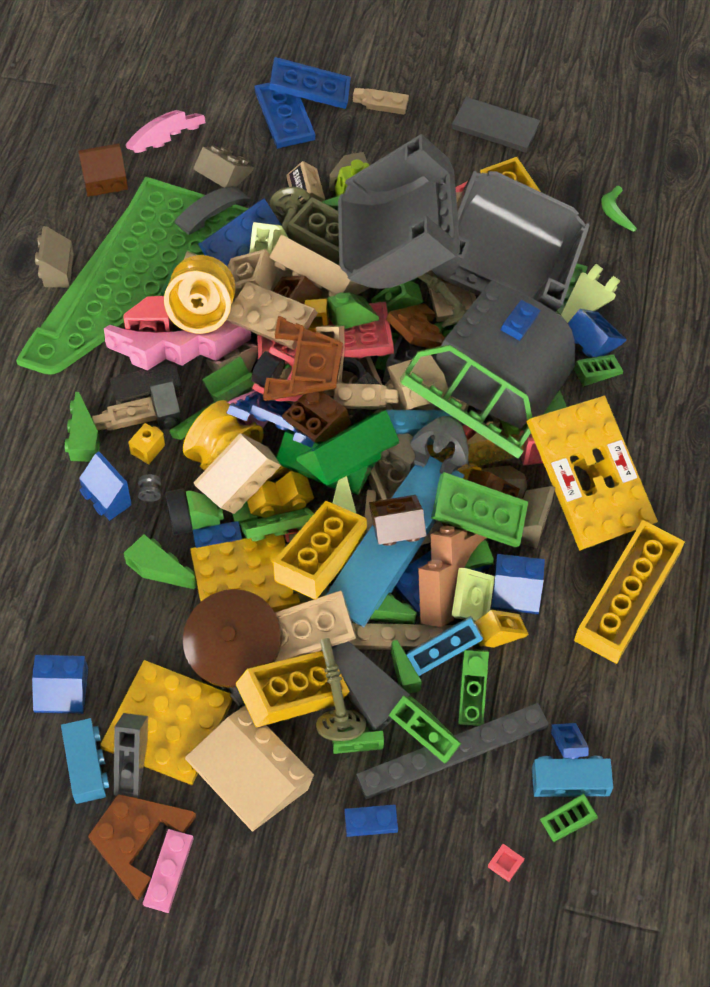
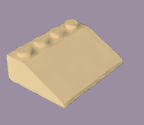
M283 235L280 236L269 257L275 261L274 266L284 271L286 268L291 269L293 276H306L320 290L323 287L329 290L328 295L331 297L338 293L348 292L358 295L369 289L367 286L348 279L347 274L339 265Z
M246 705L227 717L185 758L252 832L308 791L314 776L267 725L255 726Z

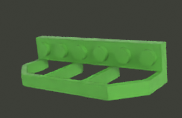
M450 344L417 351L400 377L401 384L519 459L523 453L522 445L531 434L529 427L527 426L519 440L511 435L508 438L500 434L502 430L492 423L486 425L483 421L505 388L523 398L528 421L532 418L528 395ZM451 351L466 362L444 396H441L443 392L434 385H431L429 388L422 383L424 379L413 372L410 374L420 357ZM471 365L501 384L480 415L472 410L469 413L461 408L463 405L452 397L448 400Z

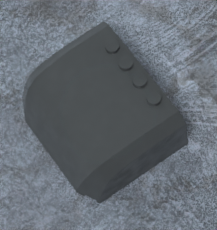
M420 134L345 181L348 186L345 194H341L338 200L339 266L351 281L372 288H392L425 274L460 253L454 169L449 158L424 135Z
M473 171L457 202L460 253L432 269L433 273L438 278L478 296L489 282L493 280L541 302L556 312L562 306L590 227L589 223L585 224L580 219L579 213L574 207L497 171H489L488 173Z
M493 280L489 282L441 345H452L526 393L529 398L532 418L544 414L575 367V341L572 329L565 319L541 302ZM523 300L541 311L519 341L501 331V327L517 304ZM451 351L437 353L435 361L444 373L448 388L466 362ZM471 365L451 396L483 411L501 384ZM505 388L489 414L520 429L523 427V424L527 423L523 398Z

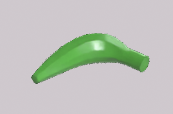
M616 186L611 192L603 195L601 199L602 209L614 222L634 232L637 228L616 204V198L622 192V188Z

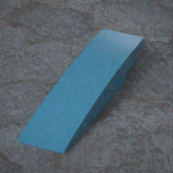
M431 456L425 467L415 464L392 496V498L410 495L417 496L423 508L426 536L437 521L431 519L441 474L440 468L443 464ZM455 470L451 474L460 478H464V474L457 470ZM372 525L326 595L342 591L351 621L364 628L374 611L379 609L387 594L392 592L426 537H421L420 540L415 542L403 540L397 541L396 544L391 546H384L378 544Z

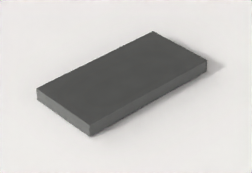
M466 97L452 123V129L527 153L539 128L540 120Z

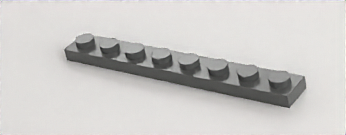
M536 703L454 735L462 744L446 764L424 747L357 773L356 779L367 800L546 729L549 723L539 704Z

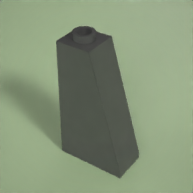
M349 641L332 646L335 663L339 666V671L350 691L347 697L356 711L365 717L366 726L370 732L382 731L393 720L389 714L403 696L410 697V694Z

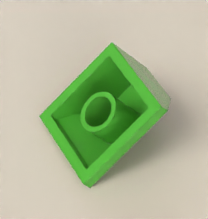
M348 292L338 293L327 299L329 319L334 326H344V329L379 320V316L362 296Z

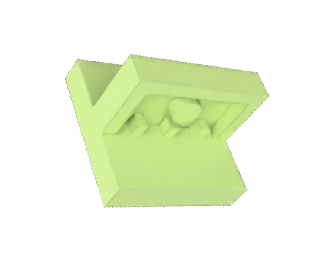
M459 568L452 610L454 619L465 620L472 616L473 620L477 621L490 611L495 576L467 568Z

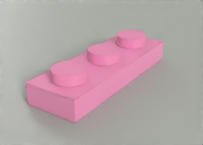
M168 829L143 901L144 906L169 913L193 842L192 835Z

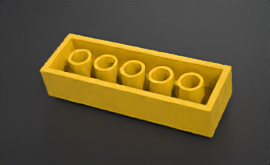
M642 520L580 624L574 641L617 664L679 557L685 541Z

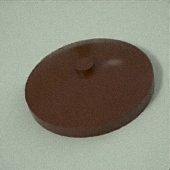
M240 589L219 591L202 600L191 612L183 632L184 653L192 669L207 682L226 688L237 687L236 682L247 669L275 662L282 640L279 620L270 605L258 595Z

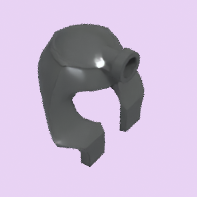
M442 416L434 419L419 430L410 442L415 453L414 464L425 467L430 457L427 448L429 437L434 441L433 451L436 453L441 452L443 449L455 448L453 455L444 460L440 468L441 474L443 472L452 474V472L468 462L469 447L462 424L453 416Z

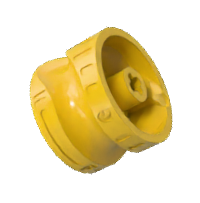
M196 255L184 259L174 269L165 291L164 306L169 318L175 325L187 332L203 334L216 330L222 326L229 316L235 295L234 277L229 268L214 257Z
M225 400L217 401L206 408L195 420L184 440V455L193 461L200 462V467L204 471L240 433L262 443L263 428L256 422L250 425L239 424L237 417L227 414L230 403Z

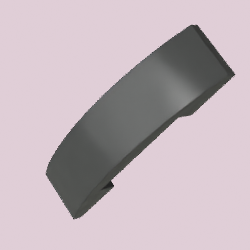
M225 187L215 190L190 205L178 216L175 224L190 235L203 228L205 220L235 204L243 206L250 202V198L237 187Z

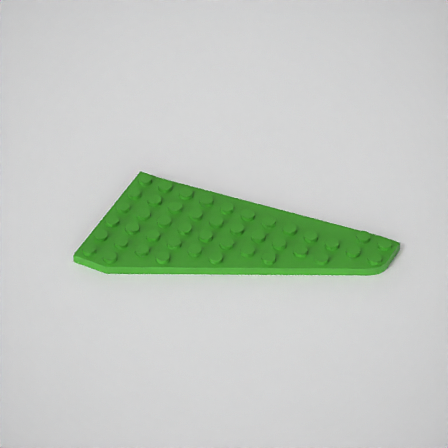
M145 177L123 215L41 327H38L29 338L16 360L17 364L43 374H56L66 369L105 341V327L113 325L123 329L125 327L124 314L147 296H160L174 262L177 264L182 262L187 251L197 255H204L198 244L249 208L235 204L205 220L203 228L188 235L175 224V220L190 205L205 195Z

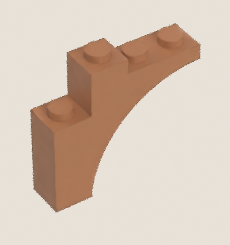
M442 526L440 530L431 534L432 560L419 568L421 624L443 627L454 620L452 610L459 568H465L473 551L487 537L463 529L454 530L453 526Z

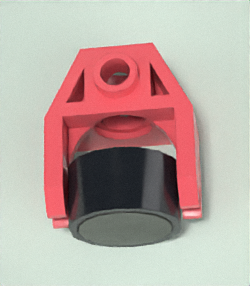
M271 347L269 352L265 351L253 370L252 382H254L252 389L263 394L266 378L279 379L284 369L285 361L290 364L293 370L295 357L274 347ZM292 371L288 377V380H291ZM302 395L280 398L275 400L281 402L297 401Z

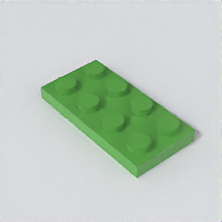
M443 472L440 474L431 519L513 547H518L521 543L528 501Z

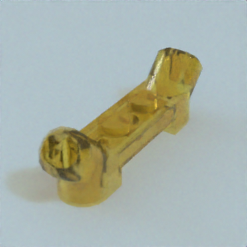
M511 434L517 440L521 437L517 434ZM490 440L468 444V462L456 470L460 471L515 456ZM525 443L522 445L523 452L525 448ZM455 448L443 450L439 453H431L430 456L443 463L444 460L453 455Z

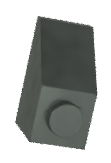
M172 378L149 383L159 428H173L180 424V409Z

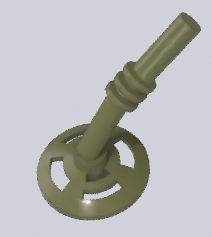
M300 187L282 188L275 192L270 199V208L274 214L285 218L282 227L286 234L288 233V223L305 205L301 204L298 197L302 196L306 203L311 198L310 194ZM292 194V196L284 197L283 199H281V201L279 200L281 197L285 195ZM276 206H277V207H281V210H282L284 213H283V214L280 213V212L276 209Z
M427 273L419 276V279L427 283V287L436 293H440L454 307L452 310L453 315L447 318L441 326L446 327L458 323L467 312L465 306H462V303L444 286L445 283L437 279V277H432Z
M322 639L320 643L326 664V669L324 670L328 673L326 678H329L327 683L331 685L335 710L322 714L316 722V728L318 733L326 739L333 741L351 740L357 738L365 731L366 719L357 711L345 709L340 684L342 677H339L341 673L337 671L339 666H336L330 639ZM355 716H357V717L359 718L360 722H357V721H356V717H355ZM323 721H326V724L329 727V729L324 727ZM350 726L353 728L350 731L338 732V730H346Z

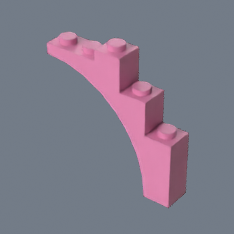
M227 320L216 330L203 334L191 333L185 330L157 333L138 332L113 325L104 328L106 347L129 356L131 364L147 371L165 359L181 366L199 355L217 361L251 340V331L232 324Z

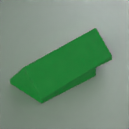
M384 410L362 419L297 456L296 461L328 486L380 460L381 452L399 444V438L387 411Z
M290 429L285 431L276 458L283 467L324 484L296 461L297 456L310 450L311 447L292 440L294 431ZM314 442L313 447L317 446L322 442ZM376 462L347 476L351 492L359 495ZM338 481L328 486L336 489Z

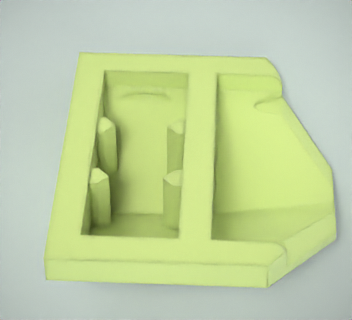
M253 222L249 253L266 249L271 255L280 236L283 235L288 238L282 225Z

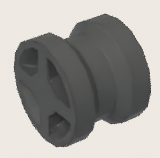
M152 474L139 477L138 486L140 489L138 490V498L146 502L159 500L161 498V490L159 489L161 478Z

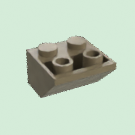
M212 145L211 148H202L193 169L225 188L237 187L253 171L254 167L248 164L249 161L247 159L232 155L233 151L226 147H221L220 149Z
M43 226L42 235H38L39 252L35 253V264L39 265L38 276L42 278L44 287L69 288L74 259L72 242L49 227Z

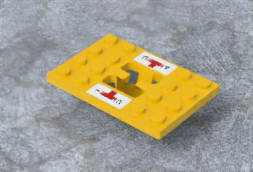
M605 396L530 418L526 421L553 487H556V495L579 551L636 531L642 520L652 525L658 522ZM596 448L601 451L604 460L598 463L592 452ZM571 456H577L579 458L573 463H571L570 461ZM574 466H578L588 473L591 481L590 490H582L574 471ZM611 475L615 486L608 488L604 478Z

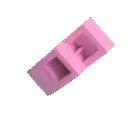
M179 110L168 112L153 119L139 129L126 143V148L139 153L146 151V147H162L165 145V142L171 141L170 135L179 134L185 128L187 130L199 128L200 124L206 123L205 117L197 113L185 116V112Z

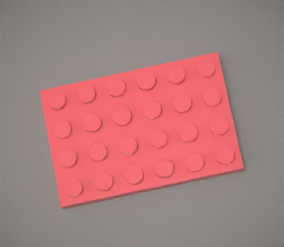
M386 302L369 303L379 316L378 321L344 329V358L360 359L366 356L394 354L390 323L386 320L388 315ZM329 319V325H328V326H334L333 323H332V322L330 321V319ZM257 334L258 360L265 351L269 352L271 347L295 357L296 349L293 350Z

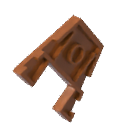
M425 303L390 311L386 317V320L410 344L435 348L436 346H441L445 339L439 332L440 329L428 322L433 321L436 313Z
M278 316L275 339L298 342L291 380L266 378L263 393L264 401L336 389L343 353V343L319 332L314 333L305 329L303 325L293 324L287 321L286 318Z
M118 794L88 838L116 872L123 884L126 885L134 898L139 900L149 886L151 877L131 865L160 822L175 831L185 833L196 818V813Z

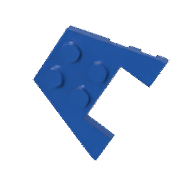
M257 391L247 395L245 400H237L236 405L234 403L230 404L227 414L247 421L249 414H253L259 421L266 422L268 420L275 423V426L279 429L294 431L292 440L308 447H313L314 441L282 419V415L292 404L276 400L264 401L263 394Z

